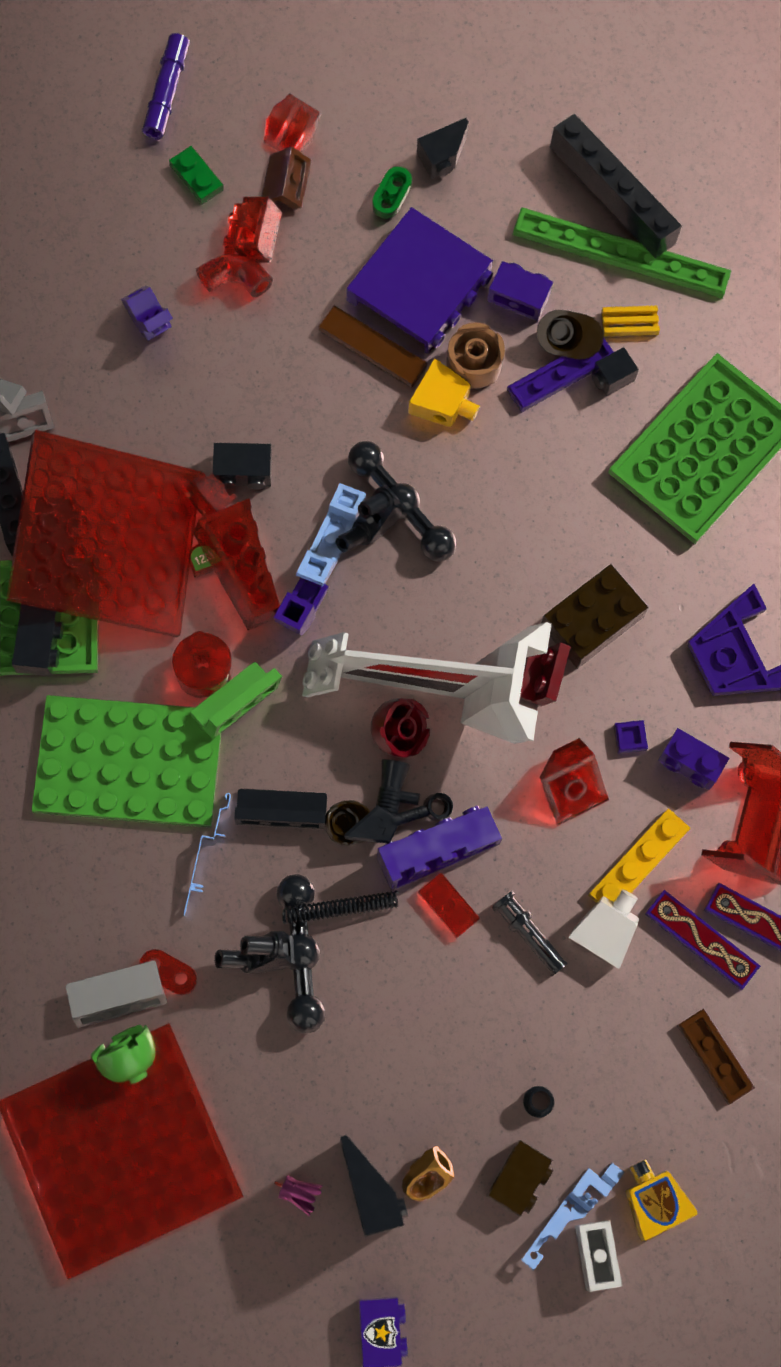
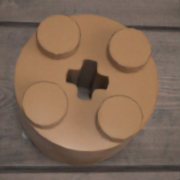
M465 324L458 329L449 341L447 367L469 382L472 389L483 388L497 381L502 369L505 353L504 341L498 332L495 333L486 324Z

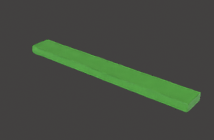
M521 207L513 231V235L719 298H723L732 271L669 251H665L657 258H654L639 242Z

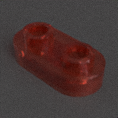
M158 949L149 950L142 955L139 964L153 959L160 961L158 971L163 988L179 996L188 995L196 988L197 975L189 965ZM185 974L187 976L186 982L184 984H177V975Z

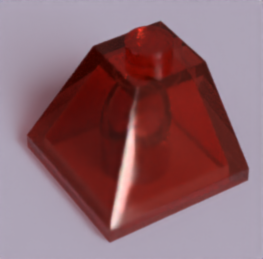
M580 738L552 752L539 779L557 826L609 800L595 754Z

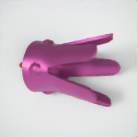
M290 1175L286 1177L283 1184L274 1183L282 1187L279 1199L291 1202L310 1217L309 1212L314 1211V1207L310 1203L316 1201L314 1195L322 1193V1190L318 1188L323 1187V1185L301 1182Z

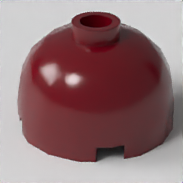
M391 699L384 702L374 712L370 730L372 738L379 749L394 757L415 756L422 751L429 739L430 729L427 728L426 719H429V715L423 705L414 699Z

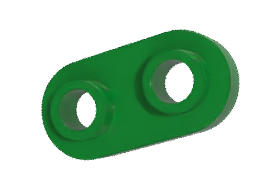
M393 167L386 172L373 196V211L377 216L388 219L394 217L399 212L412 185V176L407 169ZM399 182V183H401L402 185H401V186H395L394 183ZM388 204V205H390L391 207H390V208H383L382 205Z

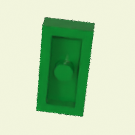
M189 146L169 160L172 169L201 204H204L224 190L222 182L192 146Z

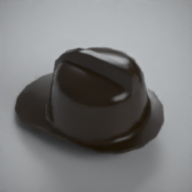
M553 310L540 320L537 327V339L541 347L549 353L573 359H587L594 356L600 350L604 342V332L600 323L591 316L567 310Z

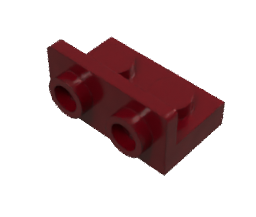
M560 642L548 647L547 653L526 657L520 693L521 699L539 706H544L557 700L571 646Z

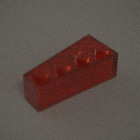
M249 498L200 518L193 532L248 631L272 621L280 606L271 572L268 571L265 561L266 554L260 544L259 530L256 520L252 516V506Z

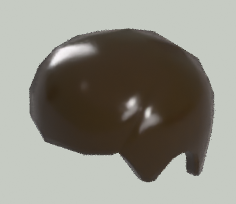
M345 800L331 806L330 810L326 813L325 831L332 841L340 845L350 846L364 842L347 840L344 835L370 811L367 806L358 801Z

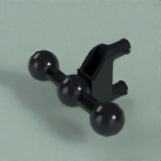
M362 441L355 444L350 449L348 463L352 471L359 476H371L379 487L370 498L360 502L358 505L359 516L355 520L352 529L339 535L336 539V545L339 550L347 552L359 544L369 545L379 539L399 519L407 518L422 536L421 549L426 557L437 562L449 559L454 554L457 543L453 531L445 526H434L419 509L420 496L416 488L407 483H397L382 466L384 454L378 445L371 441Z
M299 874L288 875L282 879L277 888V898L283 908L294 907L295 905L298 907L299 905L303 906V904L308 905V903L311 904L314 900L315 890L313 883L306 876ZM307 918L305 922L301 921L299 923L297 921L296 924L292 920L290 935L283 931H272L264 936H244L240 942V950L216 951V968H240L244 973H264L283 970L287 967L293 970L295 998L287 1008L286 1016L289 1025L295 1031L308 1034L319 1029L325 1021L326 1011L324 1005L313 994L311 971L319 961L320 949L317 941L308 935Z

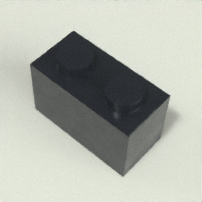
M214 443V485H219V487L224 489H233L236 486L263 489L265 486H271V444Z

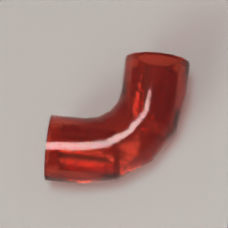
M239 254L220 255L196 268L199 280L209 292H213L228 282H236L241 284L252 297H258L264 294L273 283L272 276L263 266L252 258Z

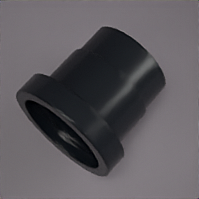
M532 1087L524 1095V1109L533 1117H545L554 1107V1097L545 1087ZM535 1093H543L547 1097L548 1105L544 1110H538L533 1106L532 1096Z

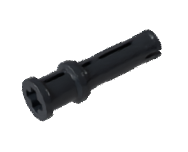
M510 891L492 906V909L499 911L508 922L509 930L517 931L550 970L551 974L555 975L568 963L563 960L548 939L531 921L532 913L529 910L525 911L514 898L515 893ZM507 905H509L510 908L515 912L516 917L507 908ZM525 924L530 932L528 933L522 925ZM532 936H534L539 941V943L549 953L550 957H548L545 954V952L540 948V946L536 943Z

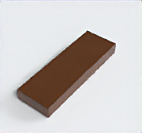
M704 1009L677 1025L727 1105H730L755 1088Z

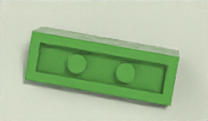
M254 662L196 706L190 715L214 739L278 689L282 675L275 668L266 673Z

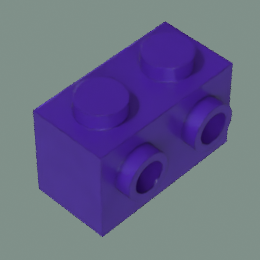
M677 728L658 761L663 763L668 770L689 778L690 782L694 785L710 790L730 758Z

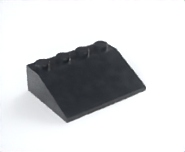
M347 1135L341 1136L340 1142L364 1235L368 1236L404 1226L403 1218L408 1217L404 1198L397 1199L396 1192Z

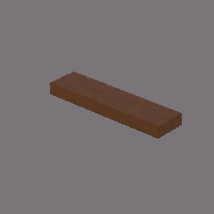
M335 305L319 325V331L411 388L427 367L426 361Z

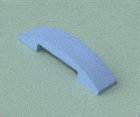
M341 483L339 484L329 504L328 513L310 550H307L296 576L324 586L342 553L336 545V539L339 535L352 529L359 515L358 505L365 500V492Z

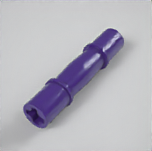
M173 33L169 35L164 55L160 61L162 66L155 83L153 97L148 103V111L142 132L153 139H161L164 136L167 121L172 112L171 104L177 90L180 72L184 70V61L190 41L181 34Z

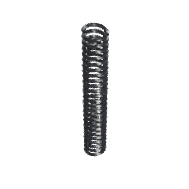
M395 890L394 892L390 891V893L382 892L376 895L358 896V898L356 896L349 899L341 898L340 900L326 901V903L322 901L321 903L317 902V904L312 903V905L308 903V905L303 904V906L299 905L298 907L296 905L294 907L289 906V908L285 907L282 913L283 923L286 924V910L287 920L291 925L292 920L296 924L297 921L299 923L301 921L305 922L306 918L308 921L311 919L314 921L315 919L319 920L320 917L322 919L325 917L328 919L329 916L333 918L334 915L342 917L343 913L347 916L348 913L356 915L357 912L361 914V912L365 913L366 910L374 912L375 909L379 911L380 909L384 910V908L388 910L389 907L391 909L393 907L397 908L398 899L396 893L398 894L399 892Z

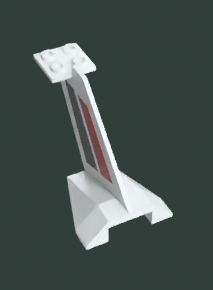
M546 622L527 627L476 664L346 650L349 634L345 632L313 640L308 651L309 662L307 672L303 677L304 689L302 696L308 698L338 691L340 679L346 678L463 698L465 700L461 718L462 724L514 744L533 741L538 711L519 705L526 657L547 653L551 624Z

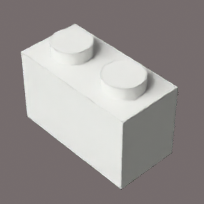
M605 1220L575 1225L586 1291L593 1292L622 1287L611 1222Z

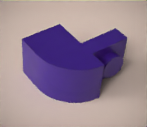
M143 286L121 299L131 319L146 340L149 341L172 327L169 321L173 318L169 310L161 307L151 287Z
M300 577L292 593L287 592L274 615L275 622L299 635H303L315 619V613L329 590V586L326 584L321 586Z

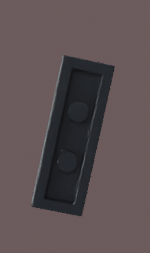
M239 789L237 807H235L236 825L325 829L327 794Z

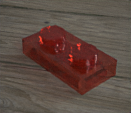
M442 873L438 874L418 891L421 898L456 939L480 920V917Z

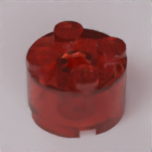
M197 631L184 638L177 645L173 653L172 665L176 679L182 690L195 698L209 697L226 685L233 677V662L230 650L226 643L216 635ZM206 662L208 663L209 667L206 668L202 666L198 668V664H204Z

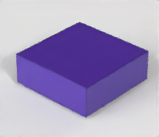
M644 720L621 722L613 725L618 754L647 751L648 744Z

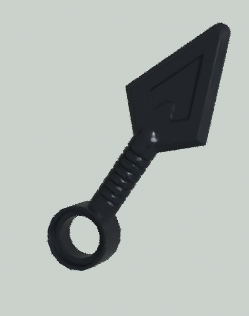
M431 794L425 799L422 806L395 815L377 805L347 831L344 836L347 840L390 844L398 826L424 817L434 821L446 819L452 813L453 802L447 794ZM436 798L441 799L445 806L444 812L441 815L435 814L431 807L433 800Z

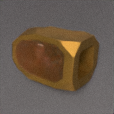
M437 1146L426 1150L423 1156L410 1166V1171L403 1178L402 1189L404 1194L412 1200L421 1201L433 1197L447 1187L454 1179V1172L446 1154Z

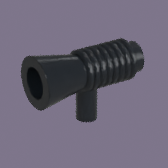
M388 759L381 760V787H379L380 791L378 792L376 806L378 805L395 815L399 814L400 802L419 805V793L401 791L411 766L410 764Z

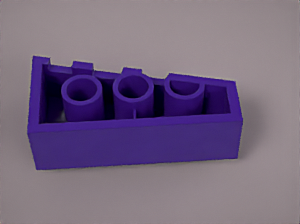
M474 806L465 810L462 813L463 816L455 819L451 817L436 823L434 827L418 830L408 835V837L379 847L377 861L390 890H396L499 845L502 837L488 806L481 809L479 806Z

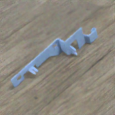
M226 793V794H225V800H227V795H229V800H228L227 807H223V808H220V809H219V814H218V818H217V823H216V828H215L214 836H213V837L204 836V835L201 836L200 844H199V848H198V853H197V857H196V862H195V866H194V871H193V875H192V879H191V884H190V888H189V893H188V897H187V902H186V906H185V910H184V916H185L186 909H187V904H188V900H189L190 891L192 890V891H196V892H204V891H202L201 889L195 888V887L203 888V887H204L203 885L192 883V882H193V878H194L195 869H196L197 860H198V855H199V851H200V847H201L202 838H207V839H212V840H214V839H215V835L225 837V835H223V834H218V833H216V831H217V826H218V822H219V817H220L221 810L228 809V807H229V803H230V799H231V794H230V793Z
M614 1163L609 1165L601 1177L588 1168L573 1191L568 1194L524 1255L522 1261L532 1270H535L544 1257L538 1250L548 1240L550 1235L556 1240L569 1221L584 1218L594 1205L598 1203L597 1199H590V1193L583 1195L588 1186L591 1185L603 1196L607 1197L624 1172ZM568 1200L570 1204L574 1205L571 1207V1211H569L568 1207H564ZM531 1252L537 1253L536 1259L530 1257Z

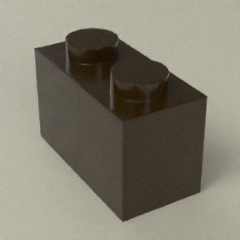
M517 1141L486 1196L518 1216H521L524 1211L529 1214L538 1198L534 1195V1192L539 1184L545 1186L554 1170L549 1167L553 1160L523 1141Z

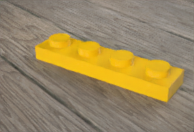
M668 808L588 896L596 903L603 896L615 902L622 889L632 893L691 828Z

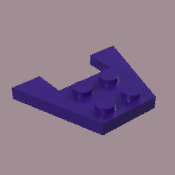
M755 584L751 585L687 644L712 696L781 690V665L768 671L766 670L742 622L766 610V606Z

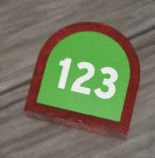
M201 543L195 545L189 551L188 561L194 578L222 568L217 553L212 546Z

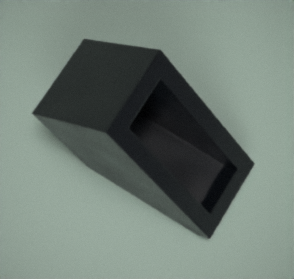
M467 118L418 138L417 154L431 179L437 176H446L456 168L467 138L469 124Z

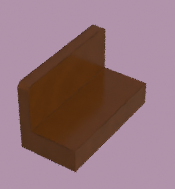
M294 147L271 154L261 203L267 205L279 200L293 210L302 208L311 159Z

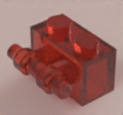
M243 197L242 204L235 203L233 212L229 214L228 223L230 227L228 235H225L223 246L225 247L224 257L233 259L236 251L246 263H271L282 212L269 197Z

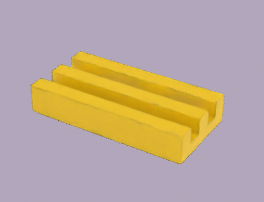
M658 305L602 307L604 337L659 335ZM652 323V326L609 327V325L613 324L635 325Z

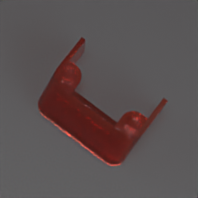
M730 742L729 748L742 757V762L738 767V777L741 779L742 784L748 788L735 841H724L717 851L702 849L701 855L723 870L763 882L781 885V751L768 744Z

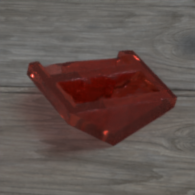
M288 94L286 98L273 107L267 118L264 143L278 152L294 147L303 153L314 139L322 112L293 94Z

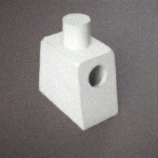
M622 889L615 902L603 896L574 927L569 938L619 969L639 922V918L630 913L638 900L637 897Z

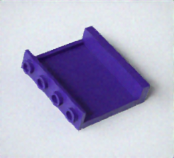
M411 207L347 287V301L355 307L359 302L363 303L425 345L424 353L428 355L433 347L437 349L442 344L446 336L444 334L449 327L454 328L462 315L460 312L464 307H470L478 294L476 292L481 285L485 287L490 282L493 276V272H491L493 260Z

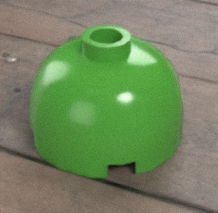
M136 1025L111 1037L113 1042L107 1048L102 1043L91 1054L95 1066L103 1076L113 1082L121 1083L129 1080L131 1084H134L148 1075L146 1070L153 1064L156 1056V1045L147 1025H144V1027Z

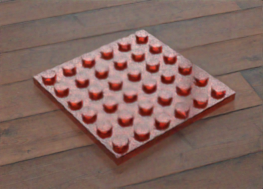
M35 430L32 433L6 601L172 637L180 636L202 471Z
M170 1023L150 1031L156 1045V1056L153 1064L146 1070L148 1075L137 1083L131 1084L129 1080L121 1083L109 1080L100 1073L91 1058L0 1100V1113L68 1280L244 1197Z

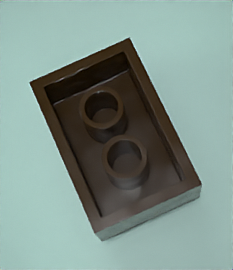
M610 564L543 616L541 624L546 622L551 624L550 637L556 644L561 642L571 646L568 659L578 669L644 618L649 607L613 565Z

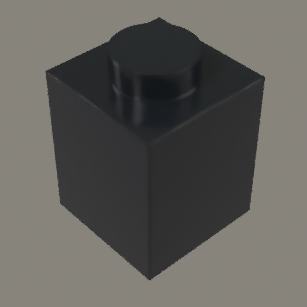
M625 347L595 362L592 380L598 389H602L605 395L608 396L634 382L639 369Z

